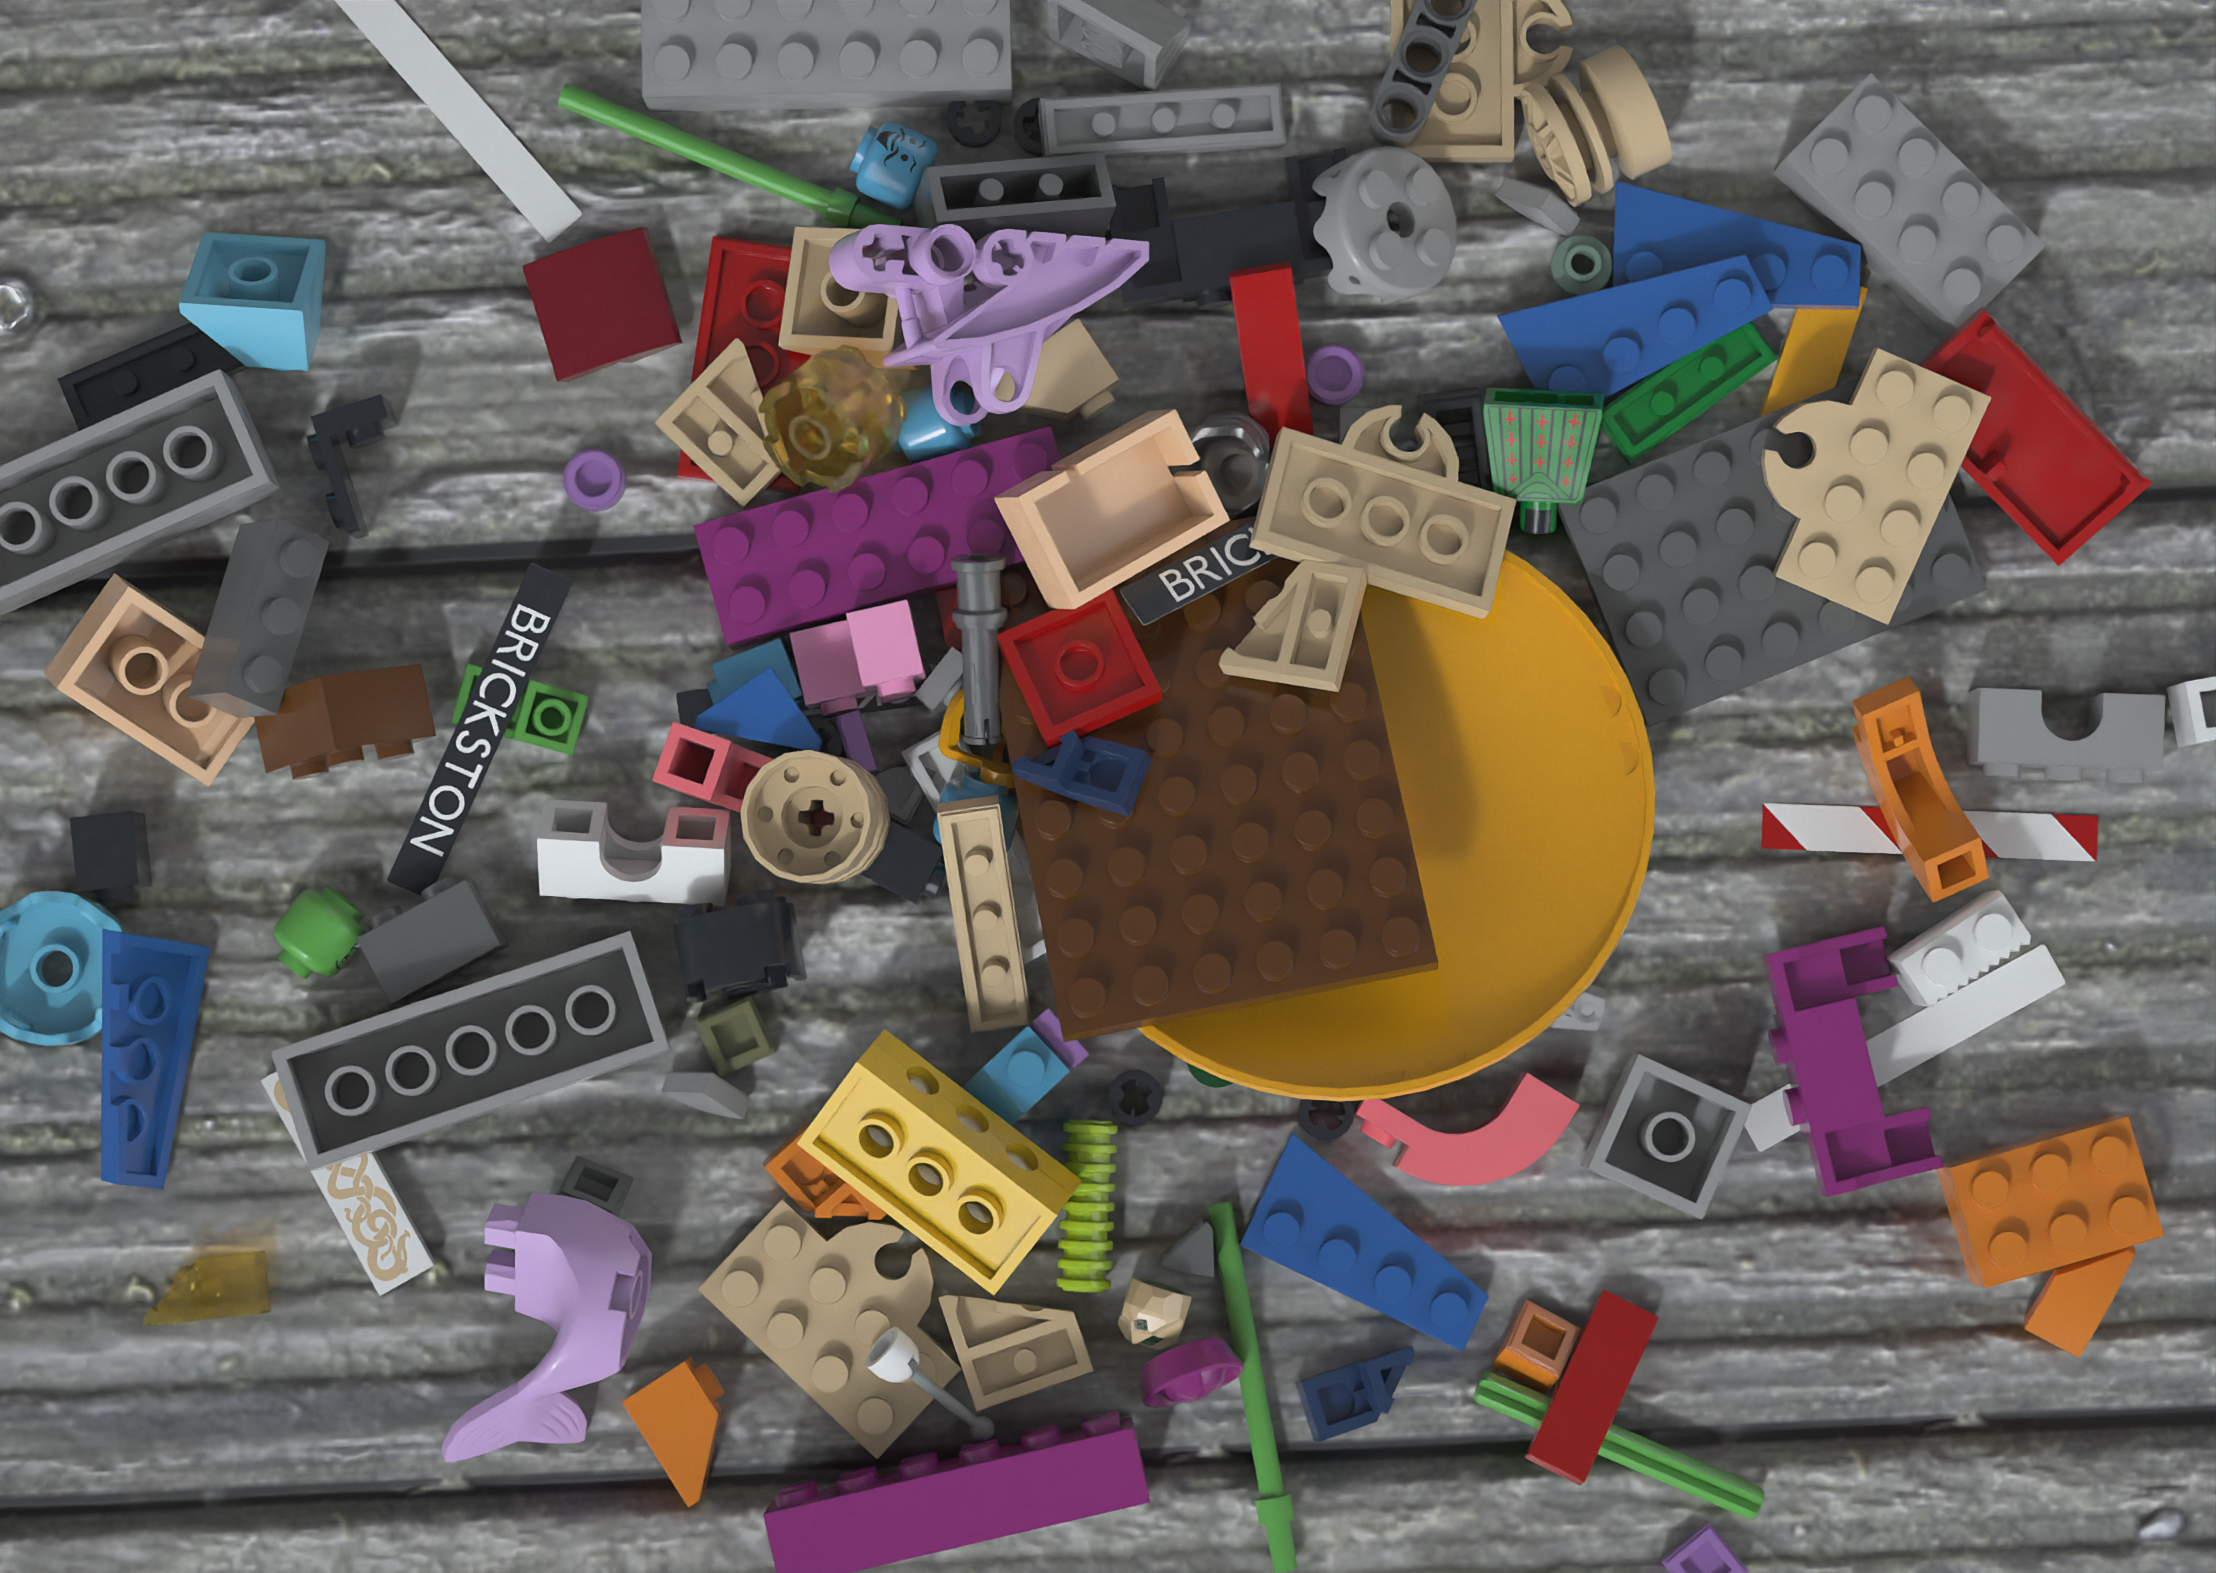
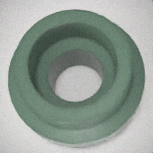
M1575 235L1561 242L1554 251L1550 264L1551 275L1556 285L1569 295L1578 296L1598 291L1605 286L1610 278L1612 271L1611 255L1606 246L1598 239L1588 235ZM1576 255L1589 257L1593 264L1592 272L1587 275L1577 274L1571 267V259Z

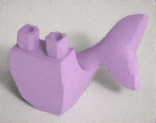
M532 1192L525 1208L494 1203L485 1224V1244L515 1249V1253L497 1249L492 1250L485 1270V1290L515 1295L516 1312L546 1322L558 1334L551 1349L535 1369L520 1381L509 1385L506 1389L492 1395L467 1411L452 1425L443 1441L441 1450L445 1462L469 1459L518 1441L566 1444L579 1443L585 1440L587 1420L577 1401L568 1395L565 1390L600 1381L622 1369L634 1343L651 1292L652 1253L634 1225L586 1200L568 1196Z

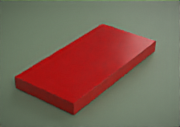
M713 236L691 384L736 338L744 344L787 463V467L765 491L799 495L820 357L786 350L778 346L792 247ZM682 450L680 451L677 471L678 478L716 483Z

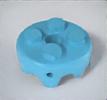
M42 891L31 893L0 911V1032L11 1038L28 1043L58 1046L71 1045L90 1039L102 1031V929L126 932L119 920L108 909L86 896L60 891ZM55 951L66 953L73 964L71 978L67 983L59 987L49 984L42 973V965L45 958Z

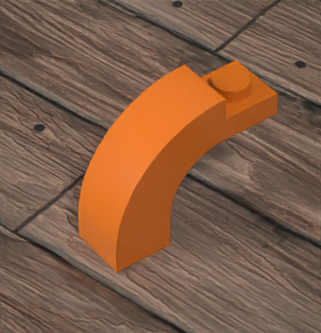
M1907 676L1852 700L1857 720V726L1852 728V732L1868 781L1897 845L1931 901L1934 903L1989 879L1981 837L1958 805L1942 774L1930 741L1920 691L1911 678Z

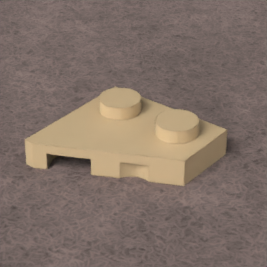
M738 338L654 422L664 434L744 510L787 467L745 346Z
M1303 559L1285 580L1282 592L1275 598L1269 599L1253 619L1256 625L1235 650L1228 647L1221 655L1219 666L1223 673L1339 692L1368 580L1364 568Z
M949 1293L938 1297L976 1411L1094 1371L1074 1310Z

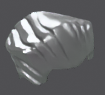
M1226 411L1211 415L1188 435L1200 460L1191 465L1171 466L1170 472L1173 475L1178 471L1206 470L1229 519L1232 520L1251 507L1262 496L1269 468V435L1259 423L1245 414Z

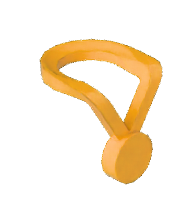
M963 689L959 690L950 701L944 715L938 741L940 752L952 760L980 769L979 778L985 783L1015 788L1011 765L1002 762L1006 744L1002 716L1001 732L1003 733V741L994 744L991 760L963 751L958 747L960 721L964 712Z

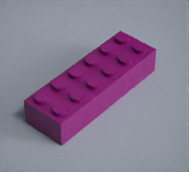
M1051 426L693 525L726 645L733 651L790 635L789 633L847 619L846 613L903 600L912 601L933 595L936 591L957 587V571L951 569L950 558L956 555L967 553L1001 554L1006 556V567L1004 569L1026 564L994 497L1041 471H1053L1051 465L1060 461Z
M1109 1410L1081 1418L1082 1428L1059 1433L1057 1424H1049L1022 1431L1021 1442L999 1447L997 1438H990L985 1441H975L962 1445V1451L959 1452L960 1457L938 1461L937 1452H929L900 1460L901 1465L898 1466V1471L878 1476L876 1466H869L840 1474L841 1479L836 1481L837 1485L818 1490L816 1480L782 1487L779 1489L780 1493L775 1495L776 1500H772L763 1513L776 1573H851L1150 1503L1149 1487L1133 1417L1120 1419L1118 1410Z

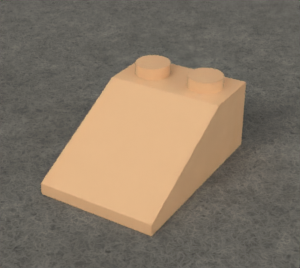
M116 573L112 575L43 673L56 689L208 787L255 722L254 717L237 718L187 696L206 635Z

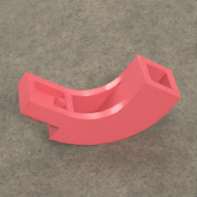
M672 722L652 781L740 814L747 786L762 766L774 759L741 747L732 741ZM824 807L821 812H812L811 824L819 826L821 830L823 826L833 825L834 813L824 811Z
M1521 1072L1498 1110L1485 1122L1469 1130L1451 1133L1431 1130L1381 1099L1360 1100L1354 1114L1365 1120L1359 1131L1388 1149L1392 1148L1396 1139L1405 1144L1392 1166L1425 1181L1443 1185L1469 1186L1491 1183L1509 1177L1534 1163L1559 1139L1580 1105L1529 1073Z

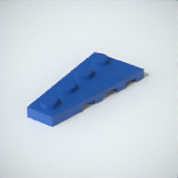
M1616 181L1613 286L1745 253L1773 308L1858 310L1861 245Z
M1744 253L1578 296L1551 301L1522 310L1499 314L1497 317L1535 390L1604 393V398L1768 313L1774 308Z
M102 929L101 1181L117 1185L164 1189L211 948L209 946Z
M1291 1133L1239 1245L1463 1352L1489 1295Z

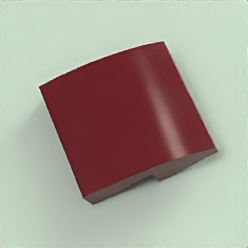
M639 227L596 239L522 266L557 382H570L619 362L633 363L683 343L647 227Z

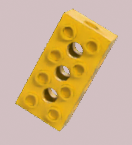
M886 1029L881 1032L855 1063L797 1142L798 1146L993 1296L1058 1216L1082 1181Z

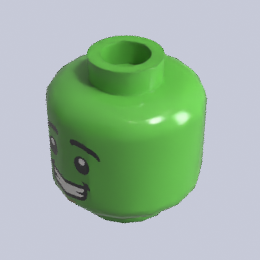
M328 885L322 891L312 888L305 889L298 895L273 929L275 939L283 947L277 958L304 979H307L312 971L325 977H333L340 972L360 947L356 938L366 934L364 926L360 923L365 914L350 900Z

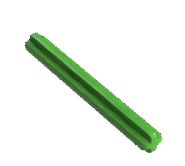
M1485 1371L1481 1375L1474 1391V1399L1479 1404L1535 1428H1538L1551 1400V1397L1490 1371ZM1612 1423L1598 1452V1455L1748 1519L1755 1518L1764 1500L1765 1492L1759 1486Z

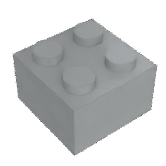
M1629 1053L1580 1166L1702 1220L1753 1105L1640 1054Z

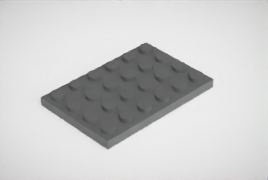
M1861 377L1586 487L1581 503H1557V510L1619 664L1629 680L1642 713L1645 727L1652 726L1988 590L1949 492L1888 625L1772 575L1797 517L1779 506L1766 487L1761 463L1762 449L1778 452L1783 462L1789 467L1795 468L1806 464L1813 452L1810 438L1803 432L1783 434L1774 428L1773 425L1781 416L1803 403L1830 400L1849 404Z

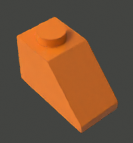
M691 1356L622 1401V1404L688 1508L698 1502L705 1494L723 1413V1407L717 1398L725 1394L711 1368L706 1363L697 1367Z

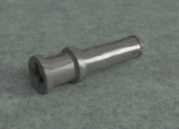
M996 553L960 554L950 558V565L952 570L957 571L958 607L952 610V621L955 622L957 628L962 629L965 724L963 741L972 745H985V738H989L990 744H996L1003 741L1001 711L998 700L1000 692L999 644L996 635L999 634V628L1003 627L1005 620L1008 619L1007 608L1001 606L1000 570L1006 567V556Z

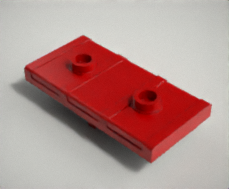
M1983 307L1972 314L1918 364L1920 367L1991 397L1961 463V467L2058 566L2152 484L2150 479Z

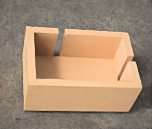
M1176 409L1148 411L1051 465L1053 471H1041L994 497L1049 608L1076 609L1230 521L1206 470L1178 471L1172 475L1168 466L1191 465L1200 460Z

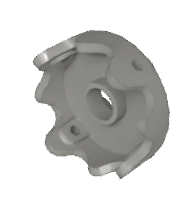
M1379 146L1351 155L1322 172L1316 178L1312 187L1321 196H1326V205L1322 216L1314 225L1313 234L1317 242L1325 247L1332 258L1333 270L1328 275V282L1332 289L1346 295H1373L1381 299L1382 305H1387L1424 294L1436 286L1448 272L1455 255L1457 242L1456 215L1451 197L1443 181L1434 169L1417 154L1402 147ZM1388 209H1391L1398 217L1400 223L1399 235L1389 228L1387 222Z

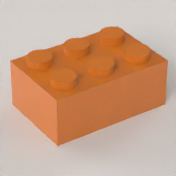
M2104 1116L1943 1163L1944 1168L1936 1169L1970 1284L1989 1288L2164 1237L2129 1116Z

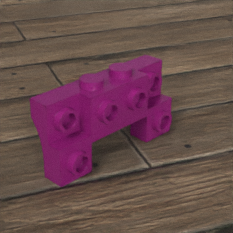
M1884 926L1762 955L1776 1009V1014L1773 1015L1776 1028L1768 1030L1770 1049L1776 1065L1785 1064L1791 1087L1790 1089L1783 1090L1786 1114L1791 1126L1800 1124L1802 1135L1807 1136L1820 1194L1825 1197L1944 1168L1941 1155H1935L1927 1120L1931 1119L1929 1107L1921 1106L1884 1115L1856 999L1852 998L1899 986L1896 974L1891 975L1882 941V939L1887 938Z

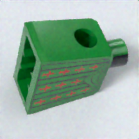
M1487 388L1483 414L1494 493L1521 501L1520 530L1534 534L1554 532L1557 521V503L1577 504L1582 502L1602 419L1604 393Z

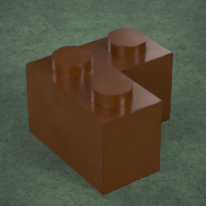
M421 664L321 675L285 688L277 715L254 717L265 772L272 773L291 770L293 780L321 776L329 773V768L363 762L365 760L363 753L376 751L378 761L407 757L415 754L414 743L436 736Z

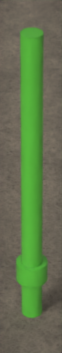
M569 83L565 84L560 94L558 106L825 214L824 221L840 228L849 229L852 225L862 229L876 224L903 226V220L860 203L861 196L837 187L834 192Z
M1232 1201L1208 1205V1210L1213 1228V1238L1233 1349L1245 1367L1239 1376L1260 1493V1498L1255 1499L1259 1525L1266 1526L1274 1573L1298 1569L1290 1520L1295 1519L1291 1493H1284Z

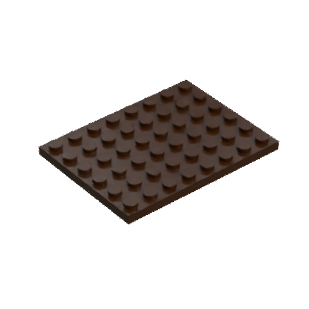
M1256 516L1228 521L1112 588L1161 688L1163 700L1079 737L1082 740L1092 736L1145 750L1152 760L1130 816L1095 807L1045 789L1016 776L1012 770L1064 1042L1438 969V958L1361 611L1357 619L1340 690L1335 692L1224 674L1219 666L1221 655L1228 647L1235 650L1256 625L1253 619L1269 599L1275 598L1282 592L1285 580L1297 568L1300 562L1278 556L1147 625L1141 623L1120 593L1121 588L1255 520ZM1027 564L1000 571L1001 606L1007 608L1008 619L1005 620V625L999 628V634L1055 610V608L1048 607ZM999 646L1000 692L998 700L1012 768L1016 759L1026 755L1030 760L1047 751L1048 748Z

